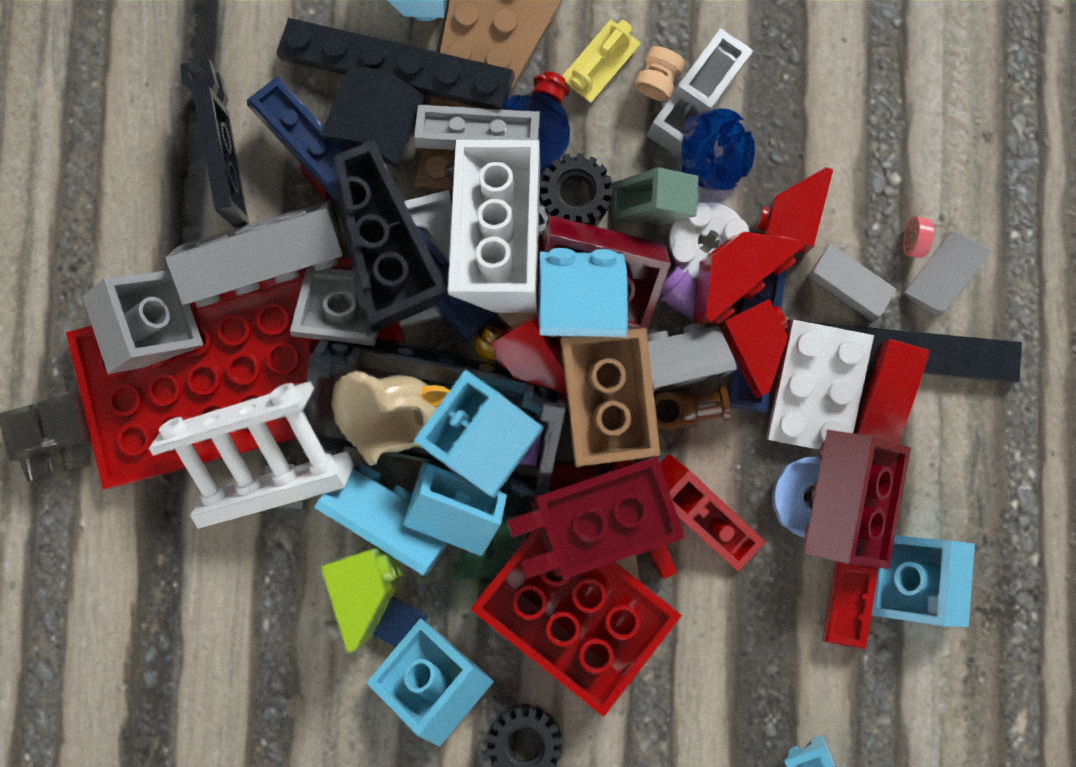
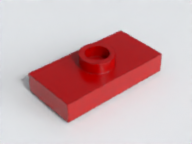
M838 561L834 562L822 636L823 642L866 650L879 568Z

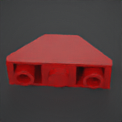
M744 231L729 237L699 261L693 319L699 325L709 322L717 325L724 321L735 311L732 304L742 296L745 300L753 297L765 287V283L762 281L772 272L778 275L789 268L796 261L792 255L800 250L803 244L799 239Z

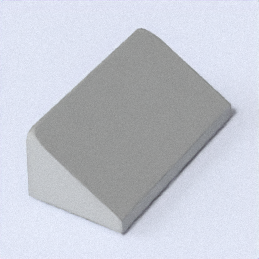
M951 231L903 294L936 318L946 312L991 251L985 246Z
M831 243L807 275L812 281L872 322L881 317L896 291V288Z

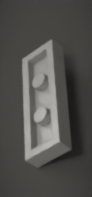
M418 105L414 135L415 148L455 150L456 140H538L540 112Z

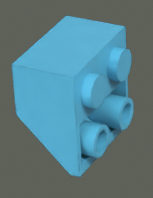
M465 370L414 441L494 498L544 428L501 394Z
M423 462L403 526L482 556L501 524L507 495L498 491L495 497L492 498L466 478Z

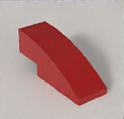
M893 339L881 342L871 381L867 382L853 431L854 434L873 436L899 443L914 404L930 350Z

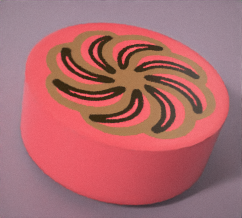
M917 216L910 219L903 240V250L906 256L923 258L929 253L934 239V225L931 219Z

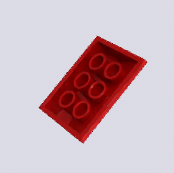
M539 528L532 530L470 610L602 717H605L682 615L616 562L564 580L562 576L555 577L553 570L526 579L521 561L547 553Z

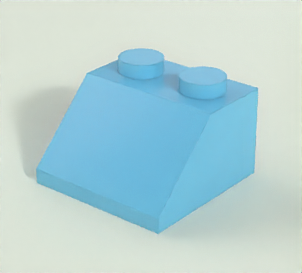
M555 248L549 252H540L538 281L540 335L627 337V269L624 254H617L608 249H598L592 253H574V251L567 248Z
M895 535L889 569L879 568L871 615L944 627H969L975 544Z
M420 618L366 683L417 736L440 747L494 681L467 655Z

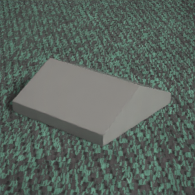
M313 266L306 267L290 329L291 336L374 346L379 331L366 336L353 271L331 268L315 271Z

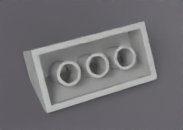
M331 199L179 245L165 259L182 304L195 302L197 307H203L219 301V294L235 290L236 295H242L260 288L258 282L274 277L275 282L280 283L298 277V270L313 265L315 271L335 266L338 264L337 258L344 254V246Z

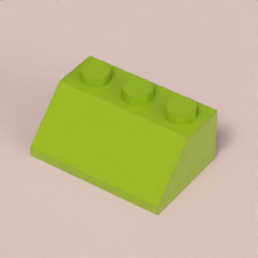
M380 548L321 566L347 653L356 650L374 636L373 633L400 585L398 577L403 575L400 561Z

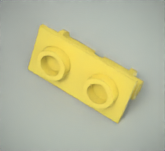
M610 19L562 75L566 80V84L590 104L641 45L639 41L630 35L633 31L631 25L624 20L617 24Z

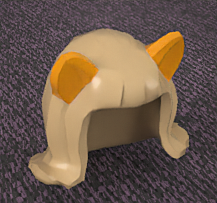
M359 371L348 373L342 376L340 381L336 382L333 389L332 406L335 423L339 426L347 441L352 442V445L357 447L359 454L371 466L377 464L381 453L400 452L415 446L423 448L414 439L450 390L443 386H428L412 376L397 375L378 380Z

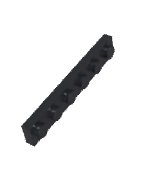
M289 17L276 52L282 61L341 75H346L349 66L389 71L425 95L484 109L505 110L515 78L513 69Z

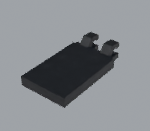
M209 58L200 60L201 67L205 71L202 79L199 76L193 77V68L188 62L180 64L181 82L185 89L192 92V96L195 99L214 209L234 228L248 225L250 223L230 115L226 108L229 99L223 77L219 72L215 73Z

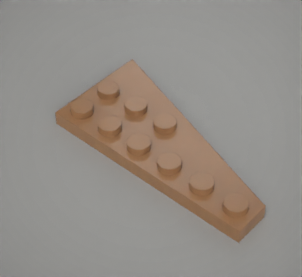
M450 0L440 53L513 69L515 78L508 97L509 99L537 50V45L543 34L555 18L563 0ZM431 96L430 101L431 106L480 108ZM421 148L414 183L415 187L435 192L449 190V194L453 195L454 185L443 169L455 161V150Z

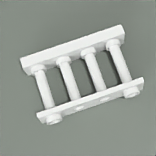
M311 382L297 386L291 383L276 388L271 394L183 420L181 417L174 418L159 428L160 433L149 449L153 455L175 449L202 493L199 497L200 500L190 515L198 529L345 487L354 467L349 453L346 451L332 456L331 454H325L302 411L314 390ZM285 416L310 462L297 466L288 464L265 422ZM248 427L273 473L259 477L252 475L228 433ZM211 438L237 483L224 487L216 485L192 443Z

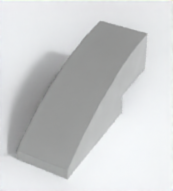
M720 28L679 83L673 96L655 118L647 137L680 158L749 59L753 50Z

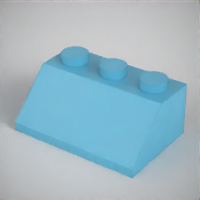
M361 463L359 468L353 467L343 489L323 494L314 506L320 512L422 575L432 570L448 544L403 526L412 493L396 484L393 490L379 482L383 475L364 463Z

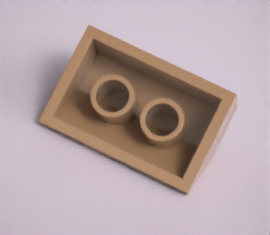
M646 328L627 330V337L572 336L561 338L575 466L660 456Z

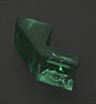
M523 513L502 516L501 524L492 538L494 558H487L486 551H484L482 556L472 552L462 553V561L453 563L454 580L496 576L531 533L529 531L512 537L507 520L522 516Z

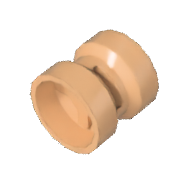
M653 46L650 48L645 59L647 66L645 70L638 73L634 86L640 93L651 99L667 102L670 100L675 89L673 82L675 78L681 76L686 62L680 55L667 48Z

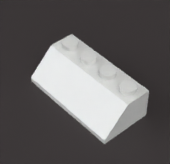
M456 140L449 295L495 313H537L540 195L539 140Z

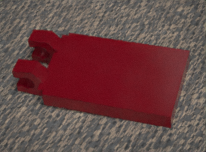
M657 456L535 497L537 502L531 504L533 512L507 520L512 537L539 528L547 553L521 561L526 579L553 570L555 577L562 576L564 580L686 538Z

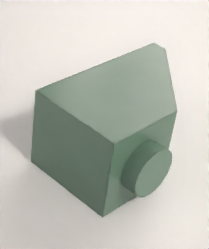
M657 167L612 182L611 222L673 223L696 217L699 194L698 176Z

